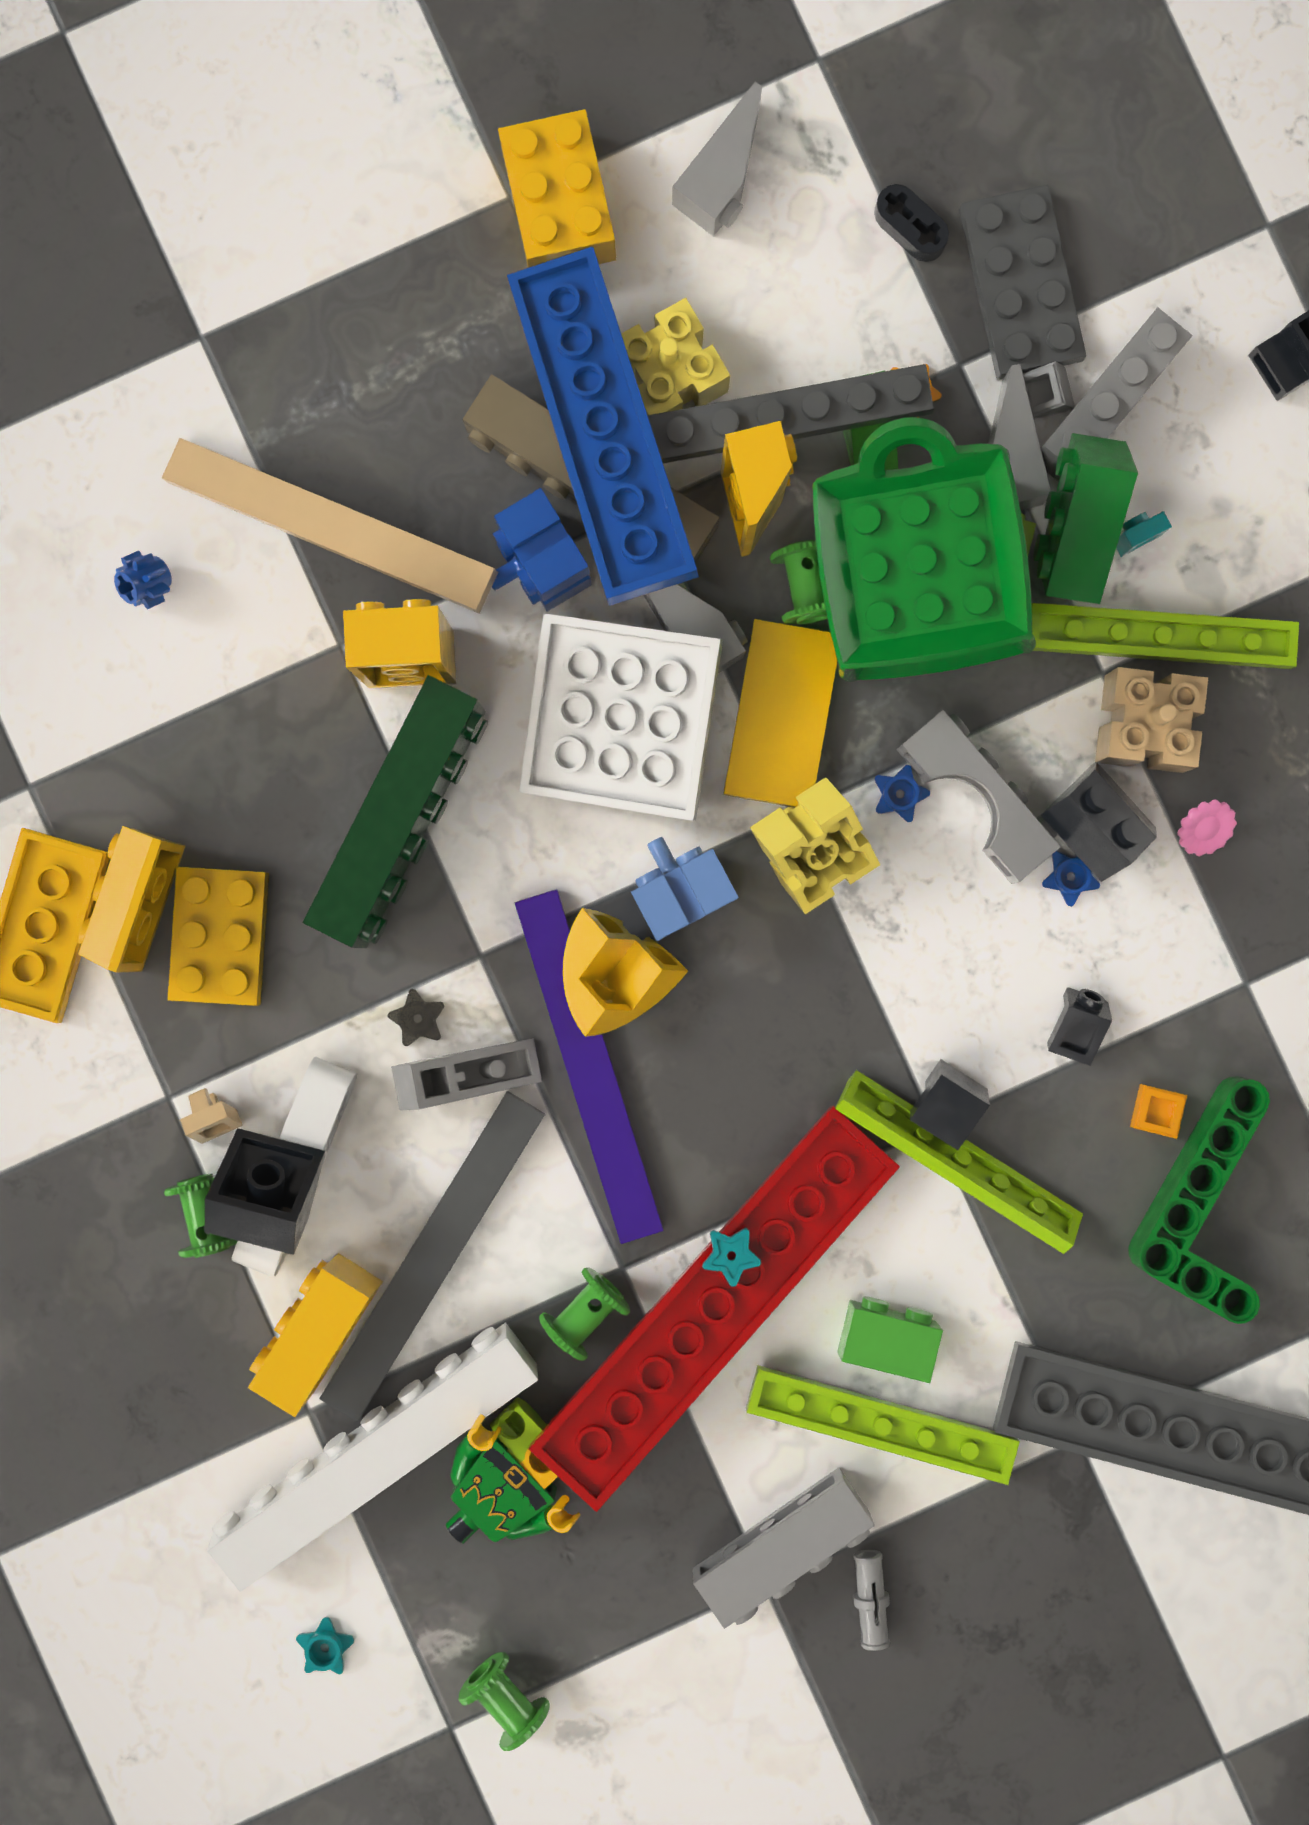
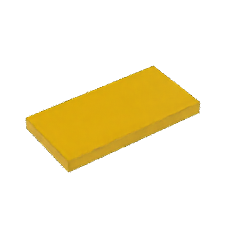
M754 619L723 795L795 808L798 806L796 796L816 784L838 661L831 632Z
M21 828L0 899L1 1008L53 1023H62L81 956L78 955L82 945L78 942L79 931L83 922L92 916L96 901L93 900V891L98 879L102 875L105 876L110 860L107 857V851Z

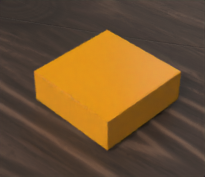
M1140 1084L1130 1127L1177 1139L1188 1095Z

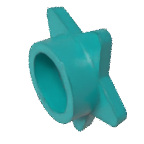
M744 1228L732 1236H727L715 1230L711 1231L710 1238L713 1250L703 1262L702 1268L704 1270L721 1271L729 1285L735 1287L743 1270L761 1265V1259L749 1249L750 1231ZM730 1251L736 1254L733 1260L727 1258V1254Z
M324 1617L315 1632L301 1633L296 1637L297 1643L305 1650L306 1662L304 1671L311 1673L315 1670H331L336 1674H342L344 1669L342 1654L354 1643V1637L336 1632L331 1619ZM327 1644L329 1646V1650L323 1651L321 1649V1645Z

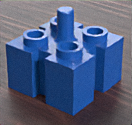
M542 488L494 515L499 530L492 534L501 554L507 562L496 569L498 574L492 585L494 591L519 578L520 584L531 603L534 605L540 601L546 612L592 585L587 562L571 536L568 535Z

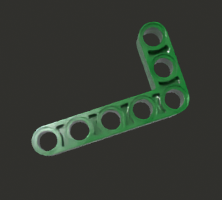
M1238 1076L1228 1077L1217 1086L1132 1237L1128 1252L1132 1263L1151 1277L1226 1320L1242 1324L1253 1320L1258 1314L1260 1299L1257 1292L1250 1285L1188 1251L1264 1117L1270 1103L1269 1093L1264 1085L1258 1081ZM1245 1086L1249 1092L1250 1099L1244 1108L1238 1109L1235 1104V1095L1240 1088ZM1225 1126L1228 1132L1227 1141L1223 1146L1216 1148L1212 1140L1213 1133L1218 1127ZM1203 1165L1206 1170L1205 1180L1201 1185L1193 1187L1190 1182L1191 1172L1195 1167ZM1182 1204L1184 1208L1182 1221L1175 1226H1170L1168 1222L1169 1211L1172 1207ZM1155 1244H1160L1162 1247L1160 1260L1148 1265L1146 1262L1147 1250ZM1199 1266L1201 1269L1199 1282L1194 1286L1187 1287L1185 1283L1187 1272L1191 1268ZM1234 1289H1238L1240 1292L1238 1304L1231 1309H1226L1225 1298L1227 1294Z

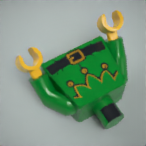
M480 1414L468 1434L456 1448L450 1473L454 1489L450 1497L460 1510L446 1523L449 1533L458 1542L464 1544L478 1529L493 1542H498L504 1537L510 1540L543 1534L551 1530L560 1533L568 1532L581 1516L579 1512L572 1515L564 1510L570 1498L567 1495H562L554 1505H551L555 1501L557 1491L555 1484L552 1482L544 1490L499 1440L498 1436L502 1430L501 1427L498 1426L495 1431H488L482 1426L485 1416Z

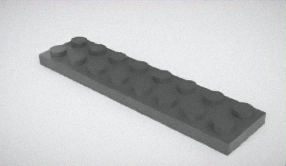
M1015 1341L993 1425L996 1433L1309 1515V1418Z

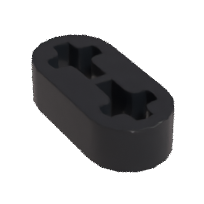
M889 185L881 191L874 211L875 219L879 226L915 259L928 262L938 258L944 251L949 237L948 226L944 220L911 189L904 185ZM898 201L904 204L902 214L895 212L891 216L886 212L889 203L895 205ZM933 231L936 234L934 244L930 241L925 245L920 244L921 232L926 235Z

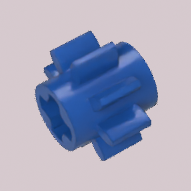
M139 550L122 557L121 562L123 566L116 568L117 573L114 576L115 588L120 597L135 607L143 604L147 610L165 602L163 594L170 592L169 586L172 583L171 573L166 563L161 558L153 556L152 553L143 556Z

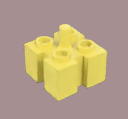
M687 298L655 314V328L644 333L640 325L637 324L621 333L647 415L683 409V405L693 400L695 406L706 405L728 393L730 374L713 344L702 349L704 328Z
M826 777L796 796L798 801L797 807H787L784 810L780 807L750 827L763 852L771 860L769 863L781 885L804 914H807L833 897L835 893L832 887L842 880L846 879L851 885L880 866L869 841L860 832L863 828L851 804Z

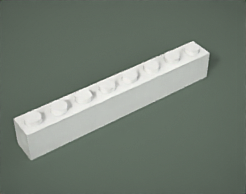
M506 1322L496 1330L493 1327H489L482 1331L472 1341V1347L459 1356L453 1353L444 1358L436 1366L435 1373L423 1382L417 1379L409 1383L400 1391L397 1396L398 1399L385 1409L383 1406H378L371 1410L361 1420V1426L348 1435L346 1432L339 1433L325 1445L324 1452L311 1461L308 1458L301 1460L289 1470L286 1475L287 1478L274 1488L271 1484L266 1485L250 1499V1505L237 1514L235 1511L226 1513L214 1524L207 1552L239 1592L246 1589L473 1426L480 1414L486 1418L538 1381L537 1363Z

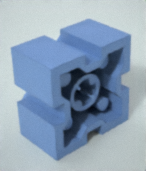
M659 837L647 845L659 868L637 878L635 881L638 888L631 891L656 941L669 936L739 898L713 849L703 853L700 846L677 857L675 861L663 837Z

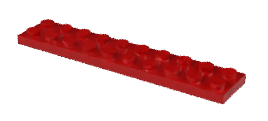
M830 1106L719 1231L727 1236H732L740 1230L747 1228L750 1231L749 1249L761 1259V1265L743 1270L738 1284L735 1287H731L721 1271L704 1270L702 1268L703 1262L713 1250L710 1241L529 1445V1450L597 1512L900 1166L842 1113L837 1111L834 1106ZM733 1251L727 1254L729 1260H733L736 1257Z

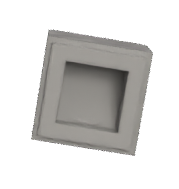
M1055 361L1023 373L1033 419L1074 409L1072 392L1067 372L1063 365Z

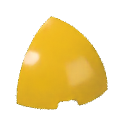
M582 908L567 938L563 959L564 990L571 1014L585 1037L610 1032L638 1018L662 1000L688 972L671 953L650 937L641 940L636 935L628 932L623 926L622 920L596 910Z

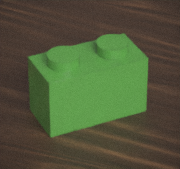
M864 1296L862 1303L850 1300L837 1350L841 1361L930 1383L943 1333L940 1325L932 1320L933 1314L912 1307H907L906 1313L888 1309V1302Z

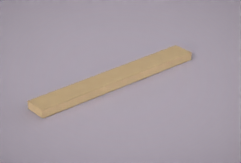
M179 438L162 475V479L169 484L479 614L498 574L493 567L182 438Z

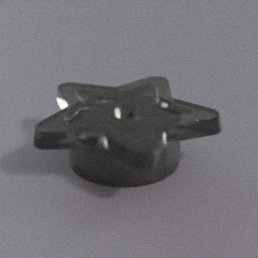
M415 989L409 990L405 1005L389 1012L387 1015L390 1020L400 1026L404 1046H409L421 1036L433 1040L441 1038L436 1019L443 1010L444 1003L425 1002ZM416 1014H419L422 1017V1020L419 1023L414 1021V1016Z

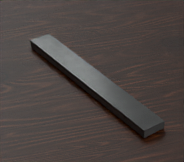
M506 1092L319 1399L358 1422L536 1131L545 1113L511 1092Z

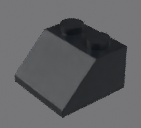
M1097 762L1093 763L1041 814L1045 821L1101 882L1131 865L1157 838L1154 824Z
M237 1128L205 1198V1232L294 1255L309 1219L325 1151Z

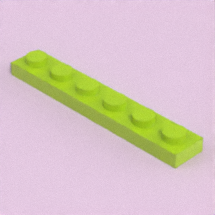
M1031 603L1032 634L1036 640V646L1032 651L1292 669L1297 666L1299 622Z
M858 1070L848 1079L835 1107L837 1111L1059 1252L1065 1254L1074 1246L1083 1213L968 1140L964 1141L959 1150L948 1145L910 1120V1111L913 1105Z
M757 1365L746 1405V1412L749 1414L1005 1485L1009 1484L1020 1443L1018 1438L996 1433L994 1430Z

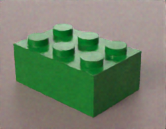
M1072 433L1068 448L1062 447L1058 455L1056 475L1060 476L1057 491H1050L1048 494L1044 518L1049 519L1045 534H1038L1036 538L1033 560L1038 561L1037 578L1042 579L1046 596L1100 604L1138 471L1126 441Z

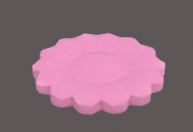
M1216 799L1209 803L1201 802L1197 808L1190 809L1188 816L1181 820L1182 827L1177 832V835L1180 837L1179 844L1185 848L1188 854L1195 853L1199 857L1206 853L1213 854L1217 849L1224 847L1226 841L1233 836V829L1237 825L1234 819L1235 811L1230 809L1226 802L1220 803Z

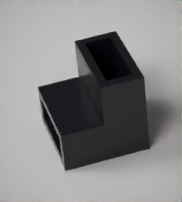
M1309 310L1289 322L1279 333L1256 346L1248 355L1277 401L1309 382Z
M940 1059L925 1081L924 1092L910 1111V1120L956 1150H959L990 1106L988 1089Z

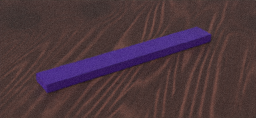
M556 889L514 902L620 1243L624 1244L662 1232L664 1228L604 1036L600 1034L585 1037L577 1026L567 1003L563 983V959L570 928L559 892Z

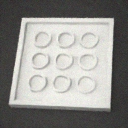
M544 613L519 792L691 821L696 820L723 640Z

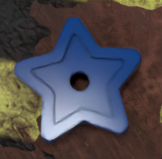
M905 765L895 777L882 775L875 777V782L882 794L876 807V812L882 814L895 811L906 822H912L915 804L930 796V790L916 783L911 766ZM897 790L904 792L903 798L896 796Z
M1059 851L1052 854L1054 871L1042 882V886L1059 890L1068 906H1074L1081 892L1099 889L1100 883L1092 876L1091 870L1078 856L1070 858ZM1070 872L1075 875L1073 881L1067 879V875Z

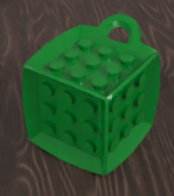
M917 417L900 418L882 425L867 438L861 448L858 464L835 470L815 480L812 489L819 573L829 628L839 664V675L847 682H853L856 680L887 679L939 673L1032 652L1036 646V640L1032 634V605L1027 548L1008 449L998 444L956 446L950 433L938 423ZM905 444H915L925 448L932 459V462L910 468L885 470V461L889 453Z

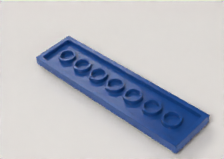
M593 246L508 274L507 278L609 606L698 578L697 567Z

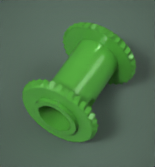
M816 540L792 543L774 551L770 556V562L773 564H785L794 610L782 615V621L786 624H810L828 619L819 573Z
M212 1173L179 1181L177 1185L168 1187L164 1191L165 1196L177 1194L180 1196L191 1246L178 1251L179 1256L182 1258L208 1256L227 1250L230 1246L237 1244V1240L205 1232V1198L216 1176Z
M584 1268L581 1272L589 1284L557 1318L545 1312L539 1317L542 1327L552 1341L564 1352L580 1361L588 1358V1353L582 1343L614 1309L625 1316L630 1313V1306L622 1293L606 1277L591 1268ZM592 1299H598L601 1302V1304L595 1306L591 1304L590 1301Z
M498 1652L486 1659L472 1672L463 1684L458 1699L463 1706L478 1700L505 1730L500 1737L499 1747L503 1751H512L524 1744L539 1729L548 1715L550 1703L545 1697L530 1702L503 1672L508 1665L509 1656L505 1652Z

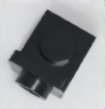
M1068 987L1063 995L1065 1006L1047 1042L1048 1051L1091 1066L1112 1023L1109 1003L1095 991L1089 989L1078 991Z

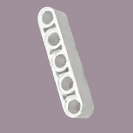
M314 1057L303 1077L279 1139L324 1150L325 1160L353 1091L357 1073ZM237 1241L232 1261L275 1278L287 1253Z

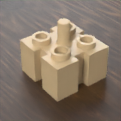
M1117 667L1106 674L1104 677L1101 710L1112 712L1111 722L1099 727L1095 762L1131 767L1143 762L1144 758H1149L1148 769L1184 773L1198 768L1202 731L1191 730L1192 719L1205 713L1208 677L1172 673L1157 681V683H1153L1154 671Z

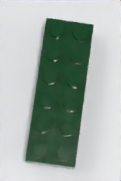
M430 675L427 676L302 923L351 948H367L370 942L374 944L378 942L387 925L388 920L382 917L389 903L396 904L406 888L408 880L402 877L410 862L418 863L428 843V840L424 839L423 836L430 822L437 824L447 807L448 800L443 798L451 782L457 784L460 781L468 764V760L463 757L470 743L472 742L477 745L487 728L488 721L483 719L486 711L478 699Z

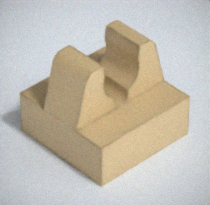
M206 1088L188 1095L192 1114L180 1119L185 1135L201 1144L243 1126L237 1109L223 1101L219 1102L216 1094H209Z

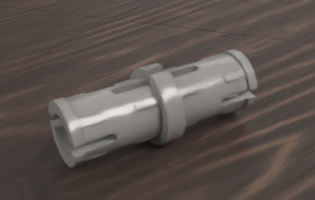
M861 1550L853 1554L857 1580V1592L853 1595L854 1606L859 1609L861 1646L863 1649L871 1651L883 1650L890 1646L886 1607L890 1605L889 1593L884 1590L883 1555L877 1550Z

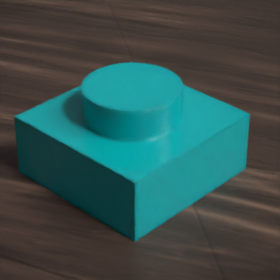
M1162 511L1151 518L1148 517L1146 512H1143L1125 522L1122 527L1124 532L1120 535L1116 548L1120 557L1159 538L1172 526L1165 512Z

